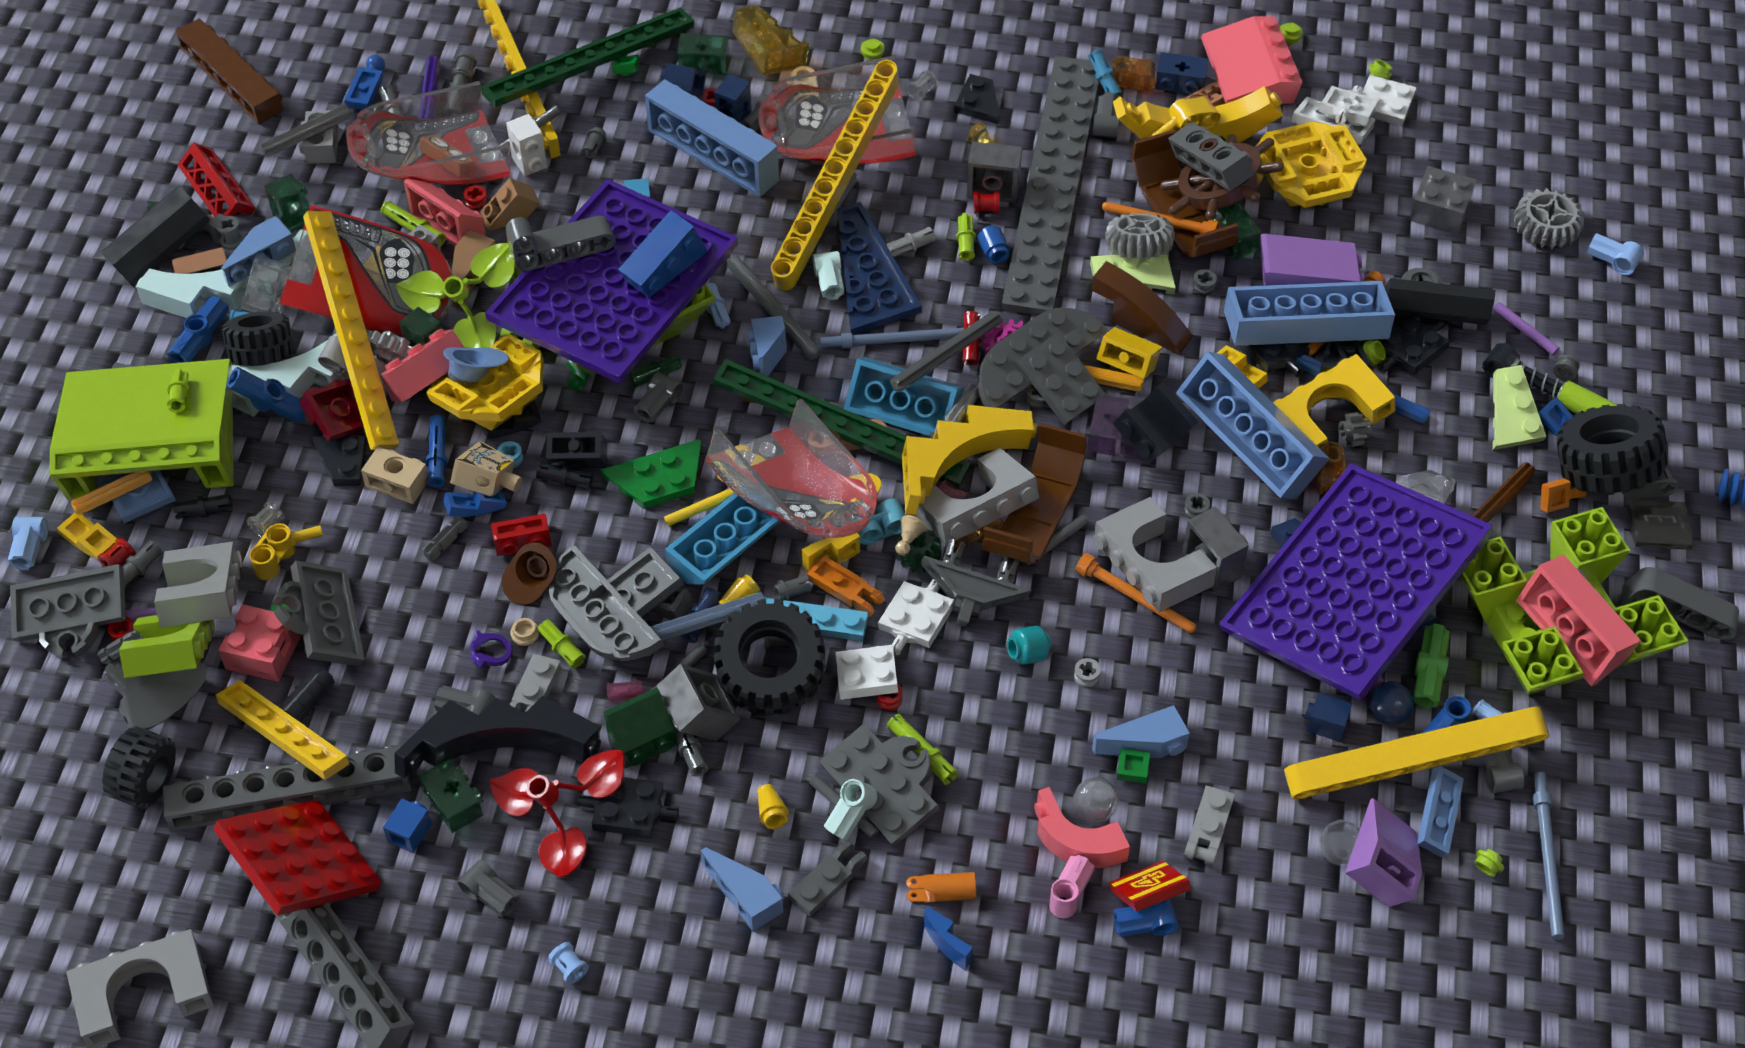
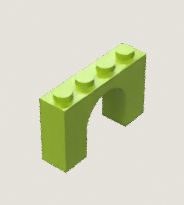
M157 615L137 618L133 625L134 630L139 631L140 636H143L145 639L124 641L121 645L119 653L124 678L197 668L201 658H204V651L208 649V643L212 640V634H215L214 620L160 627Z

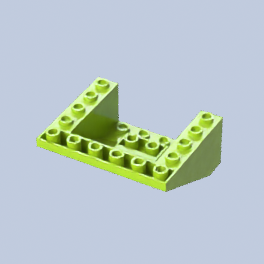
M220 359L66 372L50 446L49 475L66 499L74 500L95 490L97 475L191 467L195 468L205 488L234 486L232 390L226 387L227 380L232 373L231 360ZM176 369L189 373L188 386L190 392L185 401V409L179 413L172 412L168 409L169 406L167 407L169 398L167 388L172 381V375L175 374Z

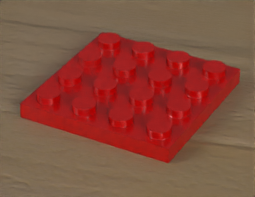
M311 800L217 820L213 828L277 916L378 891L382 883L320 801Z

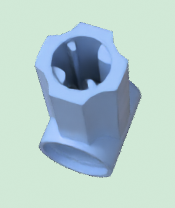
M1597 233L1593 237L1587 251L1590 255L1612 263L1613 269L1622 275L1632 274L1644 255L1643 248L1636 242L1629 241L1621 244Z
M16 516L12 524L13 543L8 562L10 566H14L19 570H29L35 564L40 542H45L47 539L48 522L45 517Z

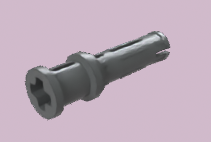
M461 52L457 54V65L451 73L453 82L443 110L447 116L459 115L466 87L472 82V71L477 65V58L471 53Z

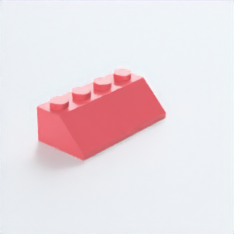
M1564 554L1539 565L1516 599L1541 630L1553 626L1557 628L1583 671L1582 677L1591 687L1628 659L1641 642L1636 634Z

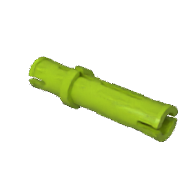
M389 200L382 205V215L387 216L409 231H413L416 227L422 225L439 237L440 247L445 243L446 234L432 227L429 221L425 219L420 220ZM400 215L403 216L404 218L408 219V222H407L406 220L402 219V218L400 217Z
M901 714L895 715L898 721L892 717L887 723V728L897 737L907 736L919 740L921 744L919 749L911 751L919 758L921 751L927 749L931 757L933 773L944 785L950 784V781L947 779L948 777L953 782L958 775V770L942 757V751L938 748H933Z

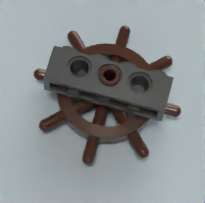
M1191 122L1168 138L1176 158L1187 165L1182 170L1178 179L1163 181L1160 184V188L1163 191L1180 188L1183 198L1169 207L1168 211L1171 215H1176L1190 205L1197 209L1207 210L1206 218L1213 220L1217 209L1231 206L1245 198L1253 202L1259 201L1260 194L1255 190L1260 185L1264 174L1281 172L1284 169V164L1280 161L1263 164L1260 155L1274 146L1275 142L1272 138H1267L1253 147L1244 143H1236L1237 136L1230 134L1225 142L1219 135H1213L1204 126L1200 127Z

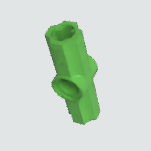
M1433 624L1425 626L1421 651L1418 653L1414 676H1417L1413 699L1419 708L1429 710L1430 708L1438 707L1442 682H1444L1449 660L1446 654L1450 631L1445 629L1443 625Z

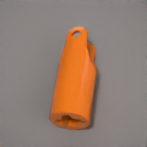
M974 872L912 876L906 881L907 887L911 889L907 892L906 897L911 902L976 900Z

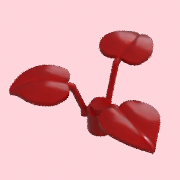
M609 750L587 759L577 772V779L583 784L581 786L561 783L558 780L551 782L545 776L538 775L534 770L528 768L517 769L501 777L490 779L493 796L498 805L507 814L514 817L527 815L533 809L534 800L548 812L559 832L548 834L542 840L538 853L541 864L559 878L570 875L582 863L587 850V840L582 830L578 827L564 830V826L551 806L558 800V789L562 788L580 792L588 789L589 794L597 799L611 796L622 784L625 755L622 750Z

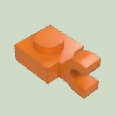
M1564 478L1544 483L1541 490L1540 509L1549 513L1569 507L1570 499L1585 497L1587 491H1579L1576 487L1571 486L1570 481Z

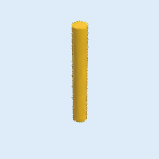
M729 488L664 516V519L669 527L720 505L734 492Z

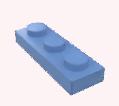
M1439 765L1432 769L1417 845L1443 858L1450 851L1464 778Z

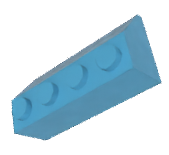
M863 357L856 360L844 409L929 436L930 432H935L938 420L945 421L946 416L962 395L964 386L925 375L903 391H894L890 381L905 369Z
M740 488L739 491L746 493L745 491H749V488ZM750 489V491H751L754 495H752V496L746 495V496H745V497H747V498H751V499L754 498L755 500L759 498V500H761L760 502H758V501L753 502V503H755V504H761V506L769 505V504H767L766 502H765V504H764L763 500H762L759 496H757V498H755V497H756V494H755L751 489ZM733 493L665 548L666 564L685 584H705L781 521L766 514ZM770 504V506L760 509L772 512L775 507Z

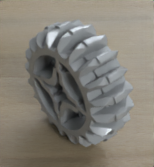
M1547 188L1543 192L1538 189L1534 193L1528 192L1525 197L1521 198L1514 213V225L1517 227V233L1523 234V240L1530 239L1531 245L1538 243L1541 245V248L1546 245L1551 250L1555 245L1561 249L1565 244L1571 245L1574 240H1577L1584 226V212L1581 210V204L1575 203V198H1568L1567 193L1559 194L1557 189L1554 192H1550Z
M1130 213V215L1123 214L1121 217H1115L1108 223L1107 231L1105 232L1108 250L1122 258L1129 257L1130 260L1133 258L1139 260L1146 258L1149 260L1151 257L1158 258L1160 255H1165L1172 249L1175 239L1172 222L1167 221L1165 217H1160L1158 214L1151 215V213Z

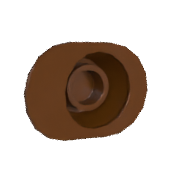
M532 542L524 545L517 552L502 575L501 585L504 594L509 600L516 604L526 605L535 602L543 594L557 572V562L553 551L541 543Z

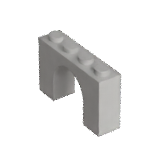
M998 448L977 459L981 481L991 488L989 492L973 499H955L947 496L937 486H934L930 497H925L924 504H919L917 515L913 516H918L926 524L927 529L945 545H948L949 539H955L956 541L1039 499L1036 476L1004 450Z
M1149 497L1097 521L1094 542L1098 549L1106 553L1112 564L1126 575L1129 583L1137 587L1143 594L1144 599L1149 604H1152L1158 612H1161L1213 587L1217 567L1200 549L1169 563L1152 562L1137 553L1135 548L1138 545L1163 534L1165 530L1167 514Z
M233 542L165 551L162 565L168 587L157 589L154 600L160 627L231 617L232 606L237 605L236 593L239 591L237 580H240L239 568H242L240 551H235Z
M191 929L176 931L166 938L154 942L147 941L136 948L124 952H114L106 958L92 963L85 962L79 964L74 969L66 971L80 1034L88 1048H96L121 1039L114 1013L115 996L126 981L139 974L152 972L168 977L172 984L176 1004L183 1017L214 1007L199 946Z

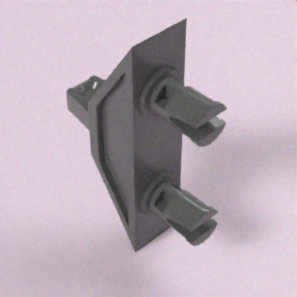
M955 539L948 540L943 561L924 556L921 565L945 594L949 598L954 599V607L960 609L956 624L967 627L972 613L978 615L979 611L1027 599L1032 591L1013 584L1019 565L1017 559L1014 560L1010 570H1007L1008 557L1003 556L997 578L959 567L963 551L966 547V544L962 541L956 553H953Z

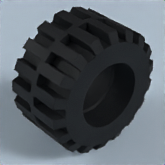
M253 312L237 316L222 326L227 359H230L234 364L243 366L267 365L278 362L293 353L294 346L288 316L284 314Z
M138 726L127 729L115 742L107 757L102 777L103 791L110 798L140 809H146L153 805L162 795L163 786L168 785L174 770L176 760L174 741L171 738Z

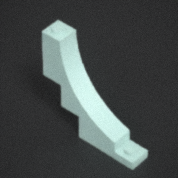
M300 229L293 238L296 252L230 287L226 284L222 269L196 274H176L149 269L136 285L141 303L187 318L197 314L207 299L212 296L221 298L222 301L228 304L229 310L238 309L248 294L276 302L283 293L287 279L292 280L313 252L308 232Z
M327 341L304 354L287 360L261 366L232 365V371L238 366L265 381L268 379L280 381L285 387L286 392L299 399L313 383L324 387L332 381L344 380L324 368L318 362V358ZM232 390L233 407L254 417L259 411L254 408L250 399Z

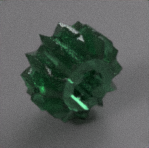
M934 530L921 533L909 543L910 551L905 556L899 555L895 550V557L897 561H901L902 568L911 567L913 573L916 569H921L925 573L926 570L921 565L924 556L940 560L942 556L941 540L939 537H936ZM901 534L900 538H897L895 541V546L902 540Z

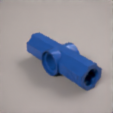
M216 296L208 298L197 314L188 316L185 319V330L167 352L168 358L174 363L191 362L200 349L208 347L213 341V331L229 311L228 304Z
M237 366L227 380L226 387L250 399L252 405L258 411L267 412L272 410L297 424L306 415L300 406L301 399L286 392L283 384L276 379L265 381Z

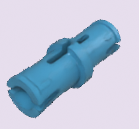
M1102 49L1091 52L1088 58L1095 69L1097 81L1100 80L1105 92L1114 93L1117 97L1122 91L1113 75V68H1110Z

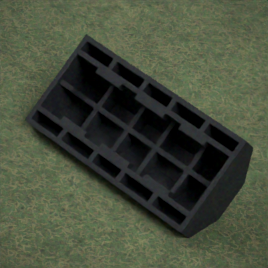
M177 186L104 248L101 253L133 287L149 269H154L211 219L180 186Z
M1390 278L1384 286L1395 315L1486 325L1490 320L1496 291L1493 289Z

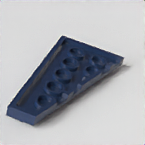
M857 202L838 208L837 216L850 333L856 335L922 313L920 301L862 203Z

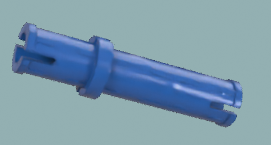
M433 415L429 419V455L426 457V466L428 467L427 482L430 487L439 488L445 484L444 472L448 463V458L445 455L447 421L446 417L442 415Z

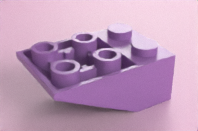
M1374 798L1370 799L1345 874L1388 907L1414 900L1422 876L1417 832Z

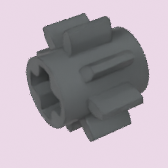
M1358 412L1345 414L1346 421H1341L1338 427L1341 440L1347 441V444L1352 445V447L1365 445L1364 439L1370 438L1372 433L1369 419L1363 418V415L1358 414Z

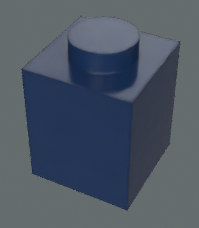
M1318 693L1315 704L1309 702L1304 719L1309 720L1307 732L1341 742L1352 703Z

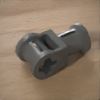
M204 211L211 220L199 229L198 232L211 234L213 241L221 244L226 250H235L244 240L238 230L240 225L238 219L222 214L213 217L208 211Z

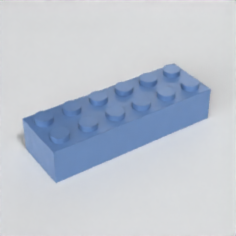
M665 79L645 95L649 132L758 197H761L779 181L778 145L773 141L762 137L754 130L738 123L734 118L728 117L715 107L709 106L696 96H692L679 86Z
M1382 281L1228 287L1224 308L1235 346L1389 339L1395 317Z
M1206 352L1176 392L1280 498L1296 500L1329 460V457L1223 354Z

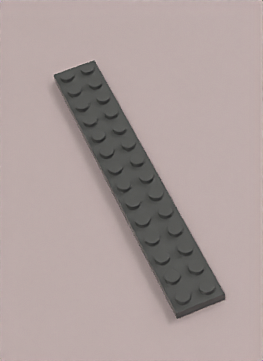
M1055 56L1001 310L1039 315L1054 309L1099 81L1095 77V69L1089 60Z

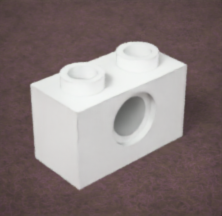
M527 114L506 122L512 159L523 175L527 176L547 168L542 132L532 117Z

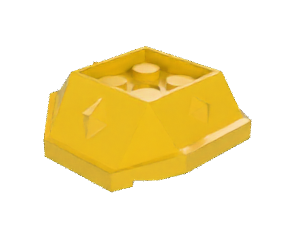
M1308 122L1266 132L1261 138L1259 144L1267 138H1272L1275 142L1273 147L1260 155L1263 164L1279 161L1284 164L1283 171L1264 175L1272 189L1280 193L1290 207L1298 205L1304 208L1316 205L1323 206L1324 203L1351 197L1367 161L1348 128L1344 125H1335L1334 127L1325 123Z
M511 334L499 337V340L489 347L501 350L508 355V361L505 364L490 367L486 376L479 381L471 383L452 381L449 379V372L432 382L431 388L427 391L430 401L460 419L472 420L491 431L511 416L521 415L523 407L536 399L537 395L543 391L544 359L540 350Z

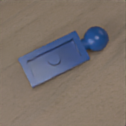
M371 55L366 60V68L359 67L344 99L345 105L349 108L369 111L384 79L385 61L381 56Z

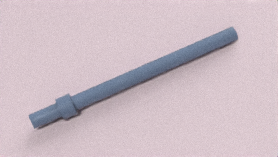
M964 328L862 335L841 333V336L820 337L821 348L841 346L842 349H849L855 345L951 339L962 332Z
M1537 772L1534 774L1536 793L1533 795L1534 808L1538 810L1552 939L1560 940L1564 938V928L1550 815L1552 797L1547 789L1546 774L1544 772Z

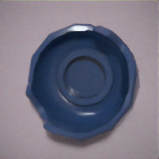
M1395 681L1380 683L1369 693L1366 706L1367 709L1372 710L1377 721L1394 725L1403 723L1411 716L1414 709V699L1404 685Z

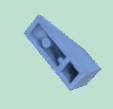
M1173 705L1094 734L1092 750L1094 754L1119 756L1120 749L1122 748L1150 752V758H1162L1167 755L1175 756L1187 748L1190 733Z
M705 847L701 850L703 867L752 932L783 913V900L785 898L782 890L776 883L772 885L766 876Z

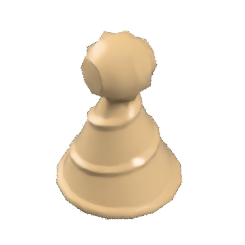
M905 515L901 518L902 540L895 546V550L899 555L905 556L910 551L909 543L927 529L926 524L918 516Z

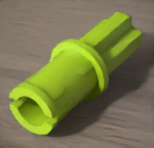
M962 213L958 217V233L956 234V240L959 242L958 255L963 261H969L975 257L974 241L976 240V234L973 231L972 215H967V213Z
M176 369L175 374L172 375V381L167 388L169 394L167 407L169 406L168 409L175 413L182 412L186 406L185 401L190 392L188 386L189 373L187 371Z
M548 619L538 626V631L552 645V651L561 655L572 669L579 667L584 662L585 654L573 644L570 635H564Z

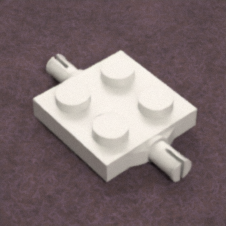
M1358 85L1354 86L1351 91L1331 86L1321 103L1319 112L1325 113L1327 117L1335 119L1340 124H1344L1348 120L1352 125L1366 126L1376 110L1378 100L1363 95V89L1361 86L1358 88Z
M932 579L927 588H921L904 581L878 622L879 629L895 637L892 643L894 654L896 652V655H899L906 643H917L930 648L954 609V599L938 594L940 586L934 579Z

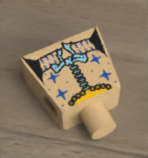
M479 441L455 459L450 483L487 496H494L503 488L517 492L522 483V477L512 473L514 460L511 457Z

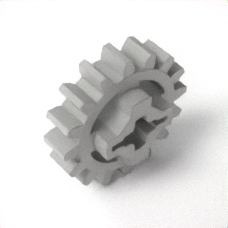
M369 331L367 334L372 353L375 355L374 357L383 363L388 364L396 358H399L401 361L409 356L407 351L412 347L409 346L410 342L407 339L401 338L389 331H384L382 334L378 331Z

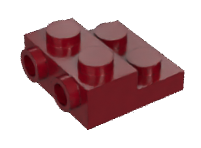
M350 378L343 381L335 380L327 386L321 388L312 387L304 392L300 406L311 425L318 424L328 442L365 430Z

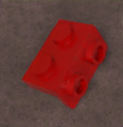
M546 513L491 523L497 556L513 555L524 545L532 542L541 543L546 547L552 546Z

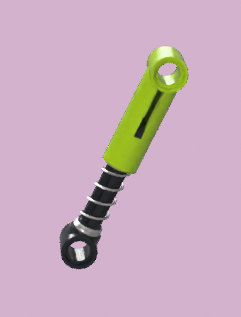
M1506 343L1496 344L1482 363L1483 371L1491 378H1493L1496 369L1522 365L1527 382L1532 389L1538 388L1542 394L1548 393L1552 395L1553 399L1557 397L1567 410L1575 414L1586 412L1587 409L1592 407L1600 408L1602 405L1610 404V406H1617L1616 403L1569 380L1562 384L1558 382L1559 378L1554 380L1547 376L1548 373L1544 375L1536 371L1537 367L1532 369L1525 366L1526 362L1523 363L1519 360L1517 351Z

